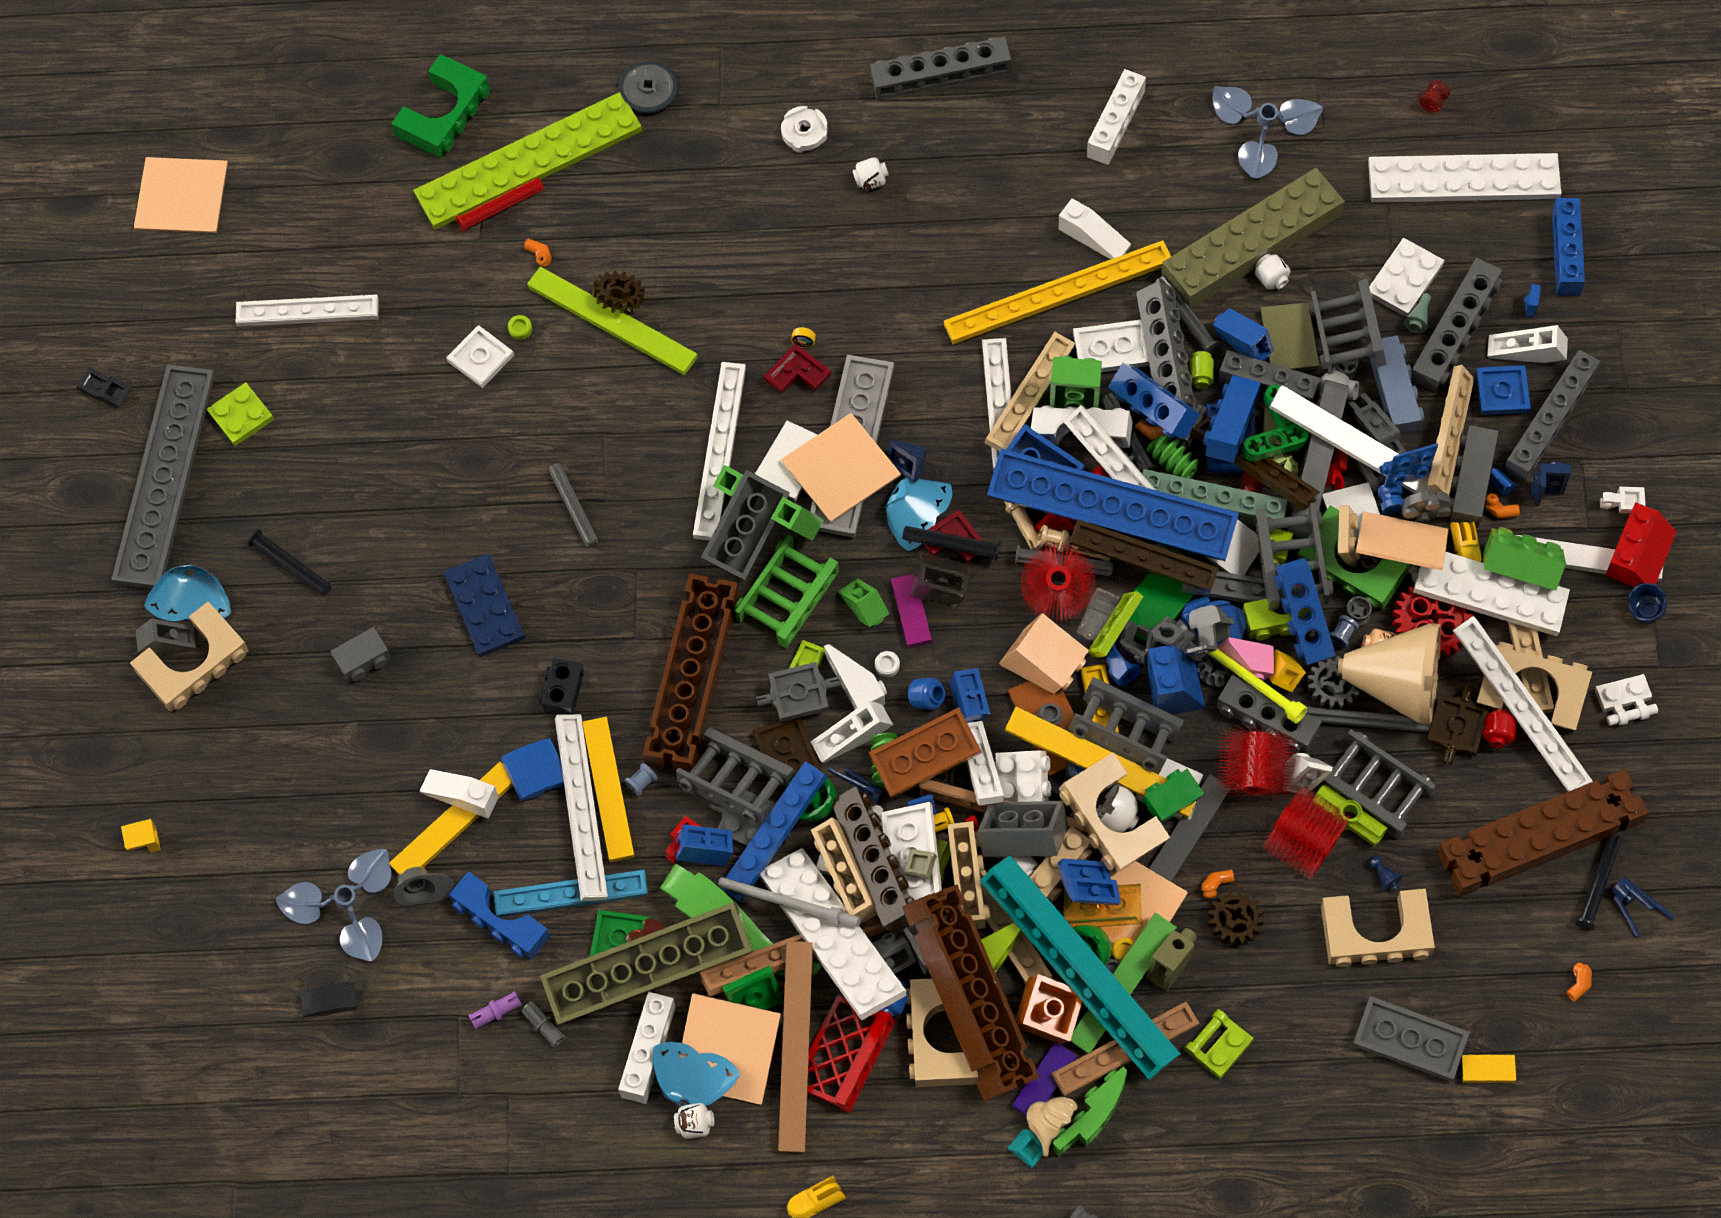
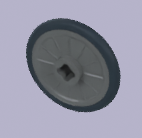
M653 61L640 62L631 66L623 73L619 81L618 91L633 111L656 113L667 108L675 100L678 93V80L674 72L664 64Z

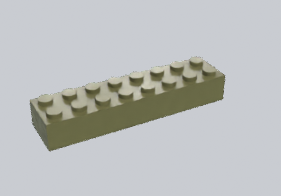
M1314 168L1163 261L1161 276L1168 278L1187 305L1192 309L1255 270L1257 261L1264 255H1279L1342 216L1345 201L1321 172Z
M733 902L540 975L558 1025L755 950L738 904Z

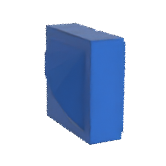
M1532 284L1529 294L1524 298L1525 316L1534 317L1536 315L1541 290L1540 285Z

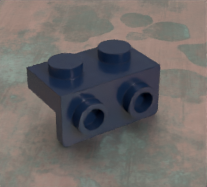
M1562 462L1540 464L1538 472H1534L1533 483L1530 484V497L1534 498V506H1540L1543 494L1564 495L1571 475V464H1563Z

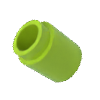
M1205 351L1193 353L1190 359L1189 374L1192 378L1191 384L1195 388L1205 389L1214 382V360L1211 358V354Z

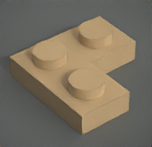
M1340 505L1338 554L1348 567H1358V559L1362 558V554L1356 553L1357 539L1354 537V528L1358 526V516L1350 505Z

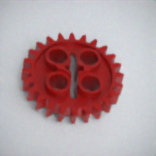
M1409 586L1406 590L1407 594L1402 592L1399 596L1401 601H1396L1394 605L1397 610L1393 611L1392 616L1398 619L1392 622V626L1399 627L1394 634L1399 635L1427 624H1440L1441 627L1449 628L1452 635H1446L1441 630L1440 656L1442 653L1445 658H1448L1450 651L1456 654L1459 651L1458 646L1463 648V645L1453 630L1473 617V614L1466 613L1469 609L1413 593L1414 588ZM1438 603L1445 604L1448 611L1440 610ZM1413 605L1421 606L1424 613L1416 612ZM1411 620L1419 621V622H1418V623H1412Z

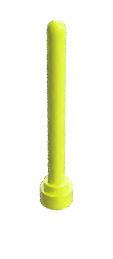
M1218 648L1216 651L1208 653L1282 707L1287 714V718L1295 724L1300 722L1306 714L1308 708L1299 701H1289Z

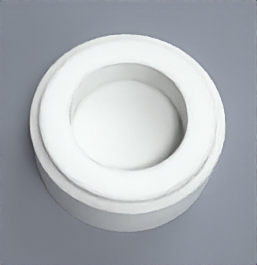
M885 651L876 657L875 669L880 676L892 677L899 671L900 661L895 653Z

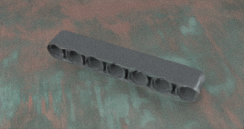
M1325 379L1317 406L1341 420L1349 386ZM1310 432L1299 478L1320 491L1319 499L1314 502L1316 511H1319L1334 446ZM1292 504L1289 517L1309 515V507L1303 511ZM1310 525L1286 527V532L1293 533L1292 538L1294 539L1308 538L1312 533Z

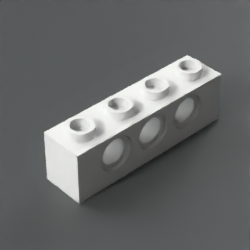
M1124 69L1088 141V158L1109 165L1145 92V76Z
M648 992L618 1089L621 1098L647 1104L656 1074L652 1060L653 1047L666 1041L676 1008L673 998Z

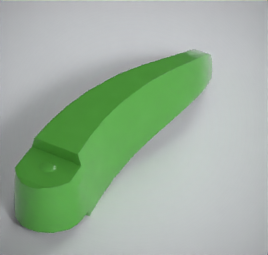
M677 864L673 866L660 887L666 895L677 902L676 908L689 919L734 902L703 874L697 873L694 875ZM739 907L754 950L772 945L773 943ZM812 962L811 975L817 974L822 968L820 962ZM785 969L775 972L774 976L785 977Z

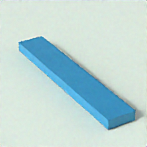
M645 870L605 875L608 895L606 900L581 901L578 879L493 891L496 917L500 918L647 897Z

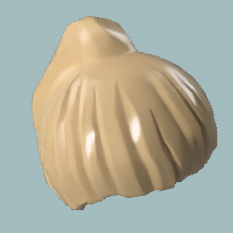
M1058 1097L1047 1102L1038 1101L1030 1105L1027 1110L1026 1119L1029 1127L1040 1140L1045 1157L1048 1156L1049 1147L1054 1141L1053 1138L1058 1136L1062 1126H1066L1071 1122V1116L1078 1108L1072 1099Z

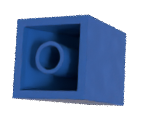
M1174 645L1148 649L1146 674L1153 706L1172 715L1205 709L1195 661Z

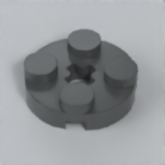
M1429 491L1415 493L1404 499V505L1401 504L1402 515L1408 520H1414L1423 524H1428L1431 519L1438 517H1448L1451 515L1450 496L1442 491H1436L1437 495H1429Z

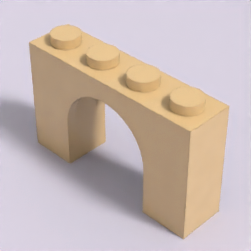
M206 602L189 616L193 626L209 643L208 656L198 668L188 672L171 670L150 647L130 662L137 675L170 712L182 708L191 696L201 693L210 681L221 677L230 665L240 662L249 651L241 637L209 602Z
M1499 642L1498 645H1495L1515 674L1524 669L1534 668L1542 670L1551 676L1557 687V700L1550 722L1554 726L1575 731L1592 675L1591 671H1587L1588 666L1573 662L1572 666L1562 664L1563 659L1548 655V659L1537 657L1538 652L1525 648L1523 652L1513 650L1514 645ZM1484 675L1476 704L1493 709H1502L1503 700Z
M1113 752L1063 783L1059 790L1064 804L1070 805L1075 813L1074 819L1080 827H1084L1089 834L1088 840L1095 849L1098 848L1103 855L1102 861L1104 865L1116 874L1164 844L1170 836L1156 816L1135 830L1126 833L1112 831L1100 821L1096 811V801L1099 794L1122 780L1128 774Z
M1426 889L1400 891L1397 901L1401 931L1396 937L1386 942L1369 941L1356 931L1352 921L1349 896L1323 898L1321 911L1329 965L1336 964L1337 967H1346L1353 962H1362L1364 965L1376 963L1377 960L1399 962L1403 958L1413 957L1414 960H1424L1432 956L1435 946Z
M933 979L910 980V988L906 989L909 993L906 1004H911L912 1013L907 1014V1029H913V1038L908 1039L909 1054H914V1064H909L910 1079H915L916 1088L977 1084V1070L971 1072L963 1052L943 1053L937 1051L925 1039L924 1029L929 1019L939 1012L946 1011Z

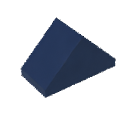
M890 441L887 457L901 474L916 482L924 470L927 447Z

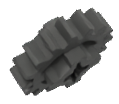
M1167 616L1161 621L1170 622L1184 630L1183 636L1174 644L1183 653L1186 654V650L1200 646L1199 635L1194 630H1190V626L1182 620L1176 622L1173 618ZM1172 630L1163 631V634L1165 635L1164 637L1170 638L1175 635V633ZM1204 654L1189 656L1192 659L1199 661L1204 656Z
M1337 656L1335 661H1332L1331 658H1327L1326 663L1318 661L1317 668L1312 667L1310 670L1311 675H1308L1307 683L1310 684L1308 685V692H1314L1312 696L1313 701L1321 700L1320 707L1327 703L1329 704V709H1333L1334 705H1337L1342 710L1344 703L1351 706L1352 698L1357 700L1359 697L1358 691H1361V689L1344 680L1342 673H1338L1340 656ZM1326 671V676L1318 680L1320 675ZM1349 686H1351L1350 690L1346 694H1343V691L1345 689H1348Z

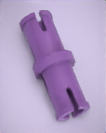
M515 991L496 1002L493 1000L488 1002V1006L468 1016L474 1028L478 1029L494 1019H497V1021L502 1019V1015L522 1005Z

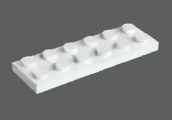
M1445 552L1443 571L1423 566L1419 567L1413 593L1558 636L1570 589L1560 586L1557 587L1556 591L1485 570L1481 562Z

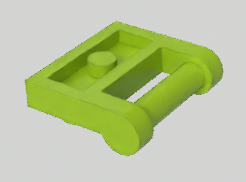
M1217 1009L1212 1015L1213 1019L1195 1040L1189 1042L1184 1049L1195 1060L1221 1079L1253 1042L1254 1038L1230 1020L1224 1012ZM1220 1025L1223 1026L1226 1031L1210 1050L1204 1054L1200 1050Z

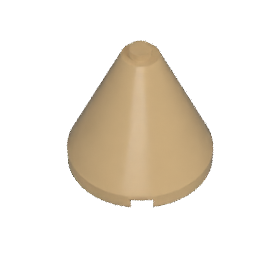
M1427 624L1345 653L1344 658H1339L1338 673H1342L1344 680L1415 722L1430 725L1433 718L1437 690L1441 626L1440 624Z

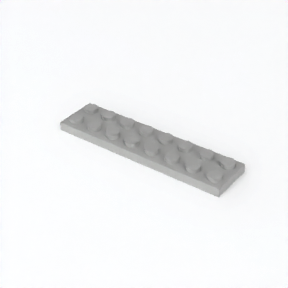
M847 355L830 426L852 413L877 444L894 370V362ZM814 501L812 502L810 512L824 519L818 531L855 538L863 501L831 523Z

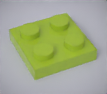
M244 383L207 408L208 414L234 446H237L274 420L273 415L247 383Z

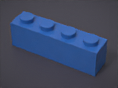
M1233 375L1230 383H1225L1222 391L1224 399L1218 400L1215 412L1218 414L1212 416L1209 426L1211 431H1206L1203 445L1207 446L1205 456L1234 463L1256 406L1261 382Z

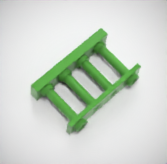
M789 534L784 541L781 540L777 544L775 554L745 598L741 597L735 606L738 622L741 623L746 615L753 617L775 630L778 645L785 649L790 645L839 573V564L834 559L829 558L826 564H819L794 550L793 536ZM788 557L815 572L817 577L813 583L809 582L807 584L779 567ZM775 576L803 592V597L799 603H793L766 586ZM761 595L789 611L790 616L786 622H779L753 607L754 603Z

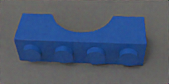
M469 871L449 894L453 903L451 906L462 915L465 912L469 914L475 925L481 929L486 927L491 930V935L498 942L503 943L506 941L512 946L510 949L521 958L525 955L532 960L550 938L548 929L528 914L516 920H504L496 917L489 910L491 892L488 885Z

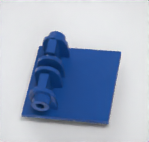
M1438 444L1393 456L1391 461L1384 462L1380 466L1381 474L1387 476L1384 486L1400 485L1407 480L1420 479L1428 475Z

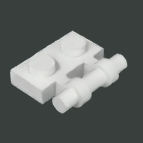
M1644 674L1603 684L1595 688L1602 711L1613 710L1614 715L1607 716L1609 726L1615 724L1619 726L1628 724V721L1638 718L1640 720L1648 719L1650 715L1658 713L1656 704L1647 706L1644 703L1652 698ZM1634 705L1636 708L1629 711L1623 709V707Z

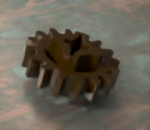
M614 271L612 275L605 272L604 277L599 275L597 281H594L593 297L596 298L597 304L603 303V309L609 307L613 313L615 310H619L621 314H624L625 309L633 312V307L640 308V303H643L645 288L641 286L640 280L634 281V275L628 277L626 272H623L621 275L617 271Z
M1229 890L1226 898L1222 894L1218 895L1219 903L1216 901L1212 902L1211 907L1213 910L1208 912V917L1212 919L1209 920L1208 926L1215 927L1212 934L1213 936L1220 934L1221 943L1228 939L1230 940V946H1233L1235 941H1239V944L1244 946L1246 938L1248 941L1253 942V934H1260L1261 929L1258 926H1263L1264 919L1259 917L1263 916L1264 911L1263 909H1257L1259 906L1258 900L1250 901L1252 894L1249 893L1246 897H1243L1242 890H1239L1237 895H1233L1232 891ZM1248 909L1250 910L1253 916V921L1251 920V917L1247 915ZM1236 915L1240 916V919L1238 918L1236 919V921L1232 920V918L1236 917ZM1219 916H1221L1220 918L1225 922L1224 927L1221 925L1219 921Z

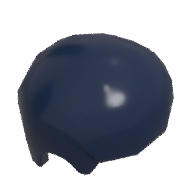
M1642 583L1635 586L1628 596L1630 613L1640 623L1652 624L1660 620L1667 610V600L1663 590L1653 583Z

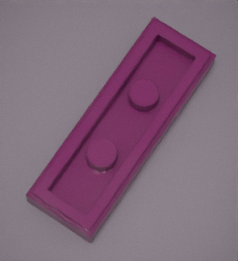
M910 574L892 578L891 583L907 648L932 643L916 575Z

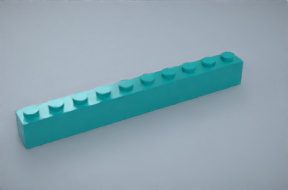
M1011 855L987 872L980 880L982 885L1149 1080L1180 1055L1179 1051Z

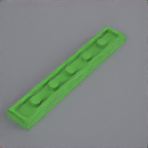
M1156 912L1112 973L1129 994L1133 992L1148 970L1154 953L1171 932L1177 928ZM1087 1009L1074 1028L1070 1042L1088 1054L1093 1050L1106 1029L1092 1012Z

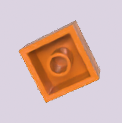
M1037 974L1029 977L1015 1021L1019 1029L1059 1044L1070 1042L1082 1001L1069 986Z

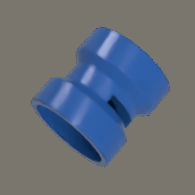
M1401 484L1387 487L1384 485L1380 486L1377 492L1378 497L1382 500V513L1384 515L1401 513V504L1404 505V499L1401 497L1403 493Z

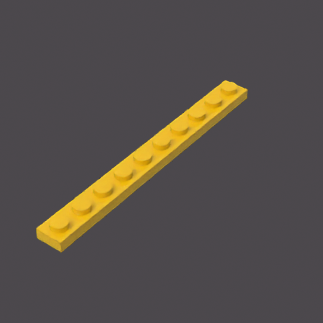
M1160 241L944 320V326L952 344H956L1162 268V262L1170 258L1171 255L1164 241Z

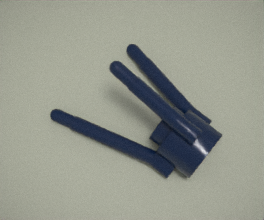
M831 767L828 768V772L860 788L863 792L867 791L874 802L872 806L878 805L883 789L874 786L873 783L848 768L845 769V772L853 778Z
M1628 877L1619 881L1612 889L1616 895L1613 901L1619 906L1636 938H1639L1640 934L1624 902L1631 904L1637 899L1649 910L1652 911L1655 907L1671 920L1674 919L1672 913L1643 892Z

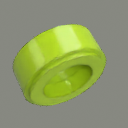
M523 315L511 318L508 322L510 336L516 340L528 338L532 333V325L529 318Z

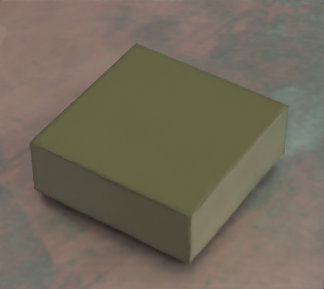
M910 849L904 870L905 875L930 880L937 855L933 852Z

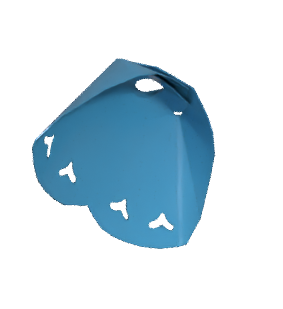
M905 477L894 488L893 494H891L886 505L887 521L899 545L907 551L917 548L921 543L911 542L909 544V541L903 540L904 527L911 526L922 529L921 524L928 522L924 527L926 530L934 526L936 517L945 512L950 504L952 487L949 483L918 479V481L913 482ZM946 486L944 489L946 493L940 487ZM936 500H943L939 503V506L937 507Z
M194 565L174 567L165 572L148 594L144 605L156 617L174 622L184 619L190 620L189 616L206 602H209L217 612L219 608L225 610L219 613L223 618H226L231 613L230 601L218 579L206 570ZM192 570L195 571V574L188 576L185 574V571ZM157 603V607L159 608V610H157L155 606H151V604ZM172 608L175 612H177V614H174L172 612L168 614L167 612H169Z
M665 1042L653 1047V1065L663 1096L681 1107L688 1104L679 1102L680 1100H685L689 1104L703 1103L706 1107L722 1097L740 1076V1072L735 1065L718 1054H699L691 1046L678 1042ZM669 1050L664 1056L659 1053V1051ZM678 1051L682 1054H688V1056L680 1058ZM707 1061H710L713 1064L718 1063V1065H715L713 1068H711ZM726 1068L728 1069L729 1073L733 1074V1076H726Z

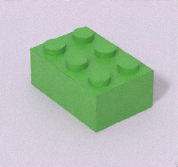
M1065 355L1053 357L1050 406L1054 408H1078L1082 405L1085 409L1099 408L1102 361L1094 358L1076 359Z
M1499 527L1498 530L1491 529L1483 552L1485 570L1555 591L1566 565L1564 550L1561 549L1560 545L1553 542H1546V544L1537 542V539L1530 535L1517 536L1511 530Z

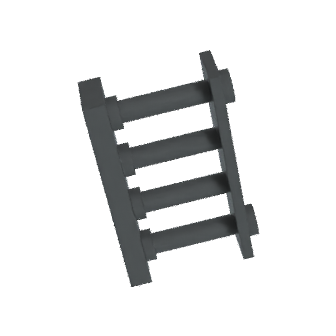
M1368 279L1358 281L1360 291H1356V294L1318 302L1316 291L1311 292L1313 301L1308 302L1311 316L1316 315L1324 354L1319 356L1322 369L1327 368L1328 374H1333V364L1369 356L1370 359L1375 358L1377 367L1387 365ZM1357 303L1358 306L1363 305L1364 307L1359 309V312L1322 320L1320 314L1322 311ZM1362 321V323L1367 322L1368 324L1362 330L1325 337L1324 329ZM1361 339L1371 340L1372 342L1367 344L1368 347L1329 355L1328 347Z
M1310 503L1309 515L1277 519L1267 517L1266 509H1257L1255 511V526L1268 610L1279 609V602L1284 598L1283 591L1278 590L1274 580V576L1278 575L1275 567L1280 565L1278 562L1274 563L1273 555L1278 551L1313 547L1316 560L1307 562L1310 565L1311 571L1318 570L1320 583L1315 584L1317 593H1321L1323 604H1328L1329 595L1333 594L1332 580H1327L1319 526H1322L1321 512L1316 511L1315 503ZM1302 525L1311 526L1312 538L1278 542L1270 540L1269 532H1272L1273 529ZM1294 586L1291 593L1296 594L1300 592L1302 586Z
M1093 677L1082 698L1089 702L1083 716L1075 713L1067 731L1073 733L1078 738L1085 739L1112 753L1114 752V754L1142 766L1149 772L1159 775L1168 758L1161 754L1166 740L1171 742L1175 740L1184 720ZM1098 707L1112 713L1106 727L1092 721ZM1121 718L1135 724L1129 738L1115 732ZM1143 729L1157 735L1151 749L1138 743Z
M709 727L704 733L707 750L690 772L680 768L676 770L679 786L687 792L692 791L742 816L749 823H756L761 826L765 821L762 807L778 786H789V782L795 777L793 768ZM715 755L728 758L711 783L699 778ZM736 765L748 768L749 770L732 793L719 788ZM762 775L770 779L753 804L741 799L756 776Z
M1350 729L1346 738V743L1350 745L1334 766L1332 772L1317 786L1321 788L1326 784L1347 800L1358 802L1363 811L1388 827L1386 832L1399 840L1407 826L1403 818L1422 793L1430 798L1436 785L1426 775H1419L1371 743L1363 733H1356ZM1358 751H1360L1371 760L1355 782L1348 785L1341 780L1340 775ZM1379 765L1390 771L1392 775L1377 795L1369 799L1362 794L1361 790ZM1402 779L1414 788L1397 811L1390 813L1383 808L1382 804Z

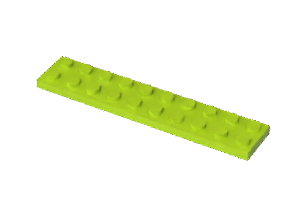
M619 92L414 189V194L434 230L455 221V215L457 214L461 216L534 178L541 180L641 132L642 126Z

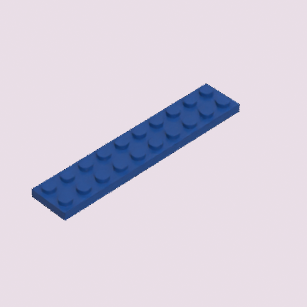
M1000 449L987 496L990 498L1075 521L1079 519L1111 531L1225 562L1239 516L1238 512L1005 449Z

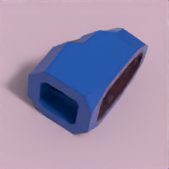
M1114 643L1106 655L1110 676L1118 685L1126 686L1141 672L1140 666L1130 652L1121 648L1119 643Z

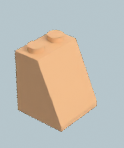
M1042 613L1024 628L999 664L1054 694L1061 688L1065 690L1073 681L1071 675L1074 671L1078 672L1086 663L1084 657L1089 650Z

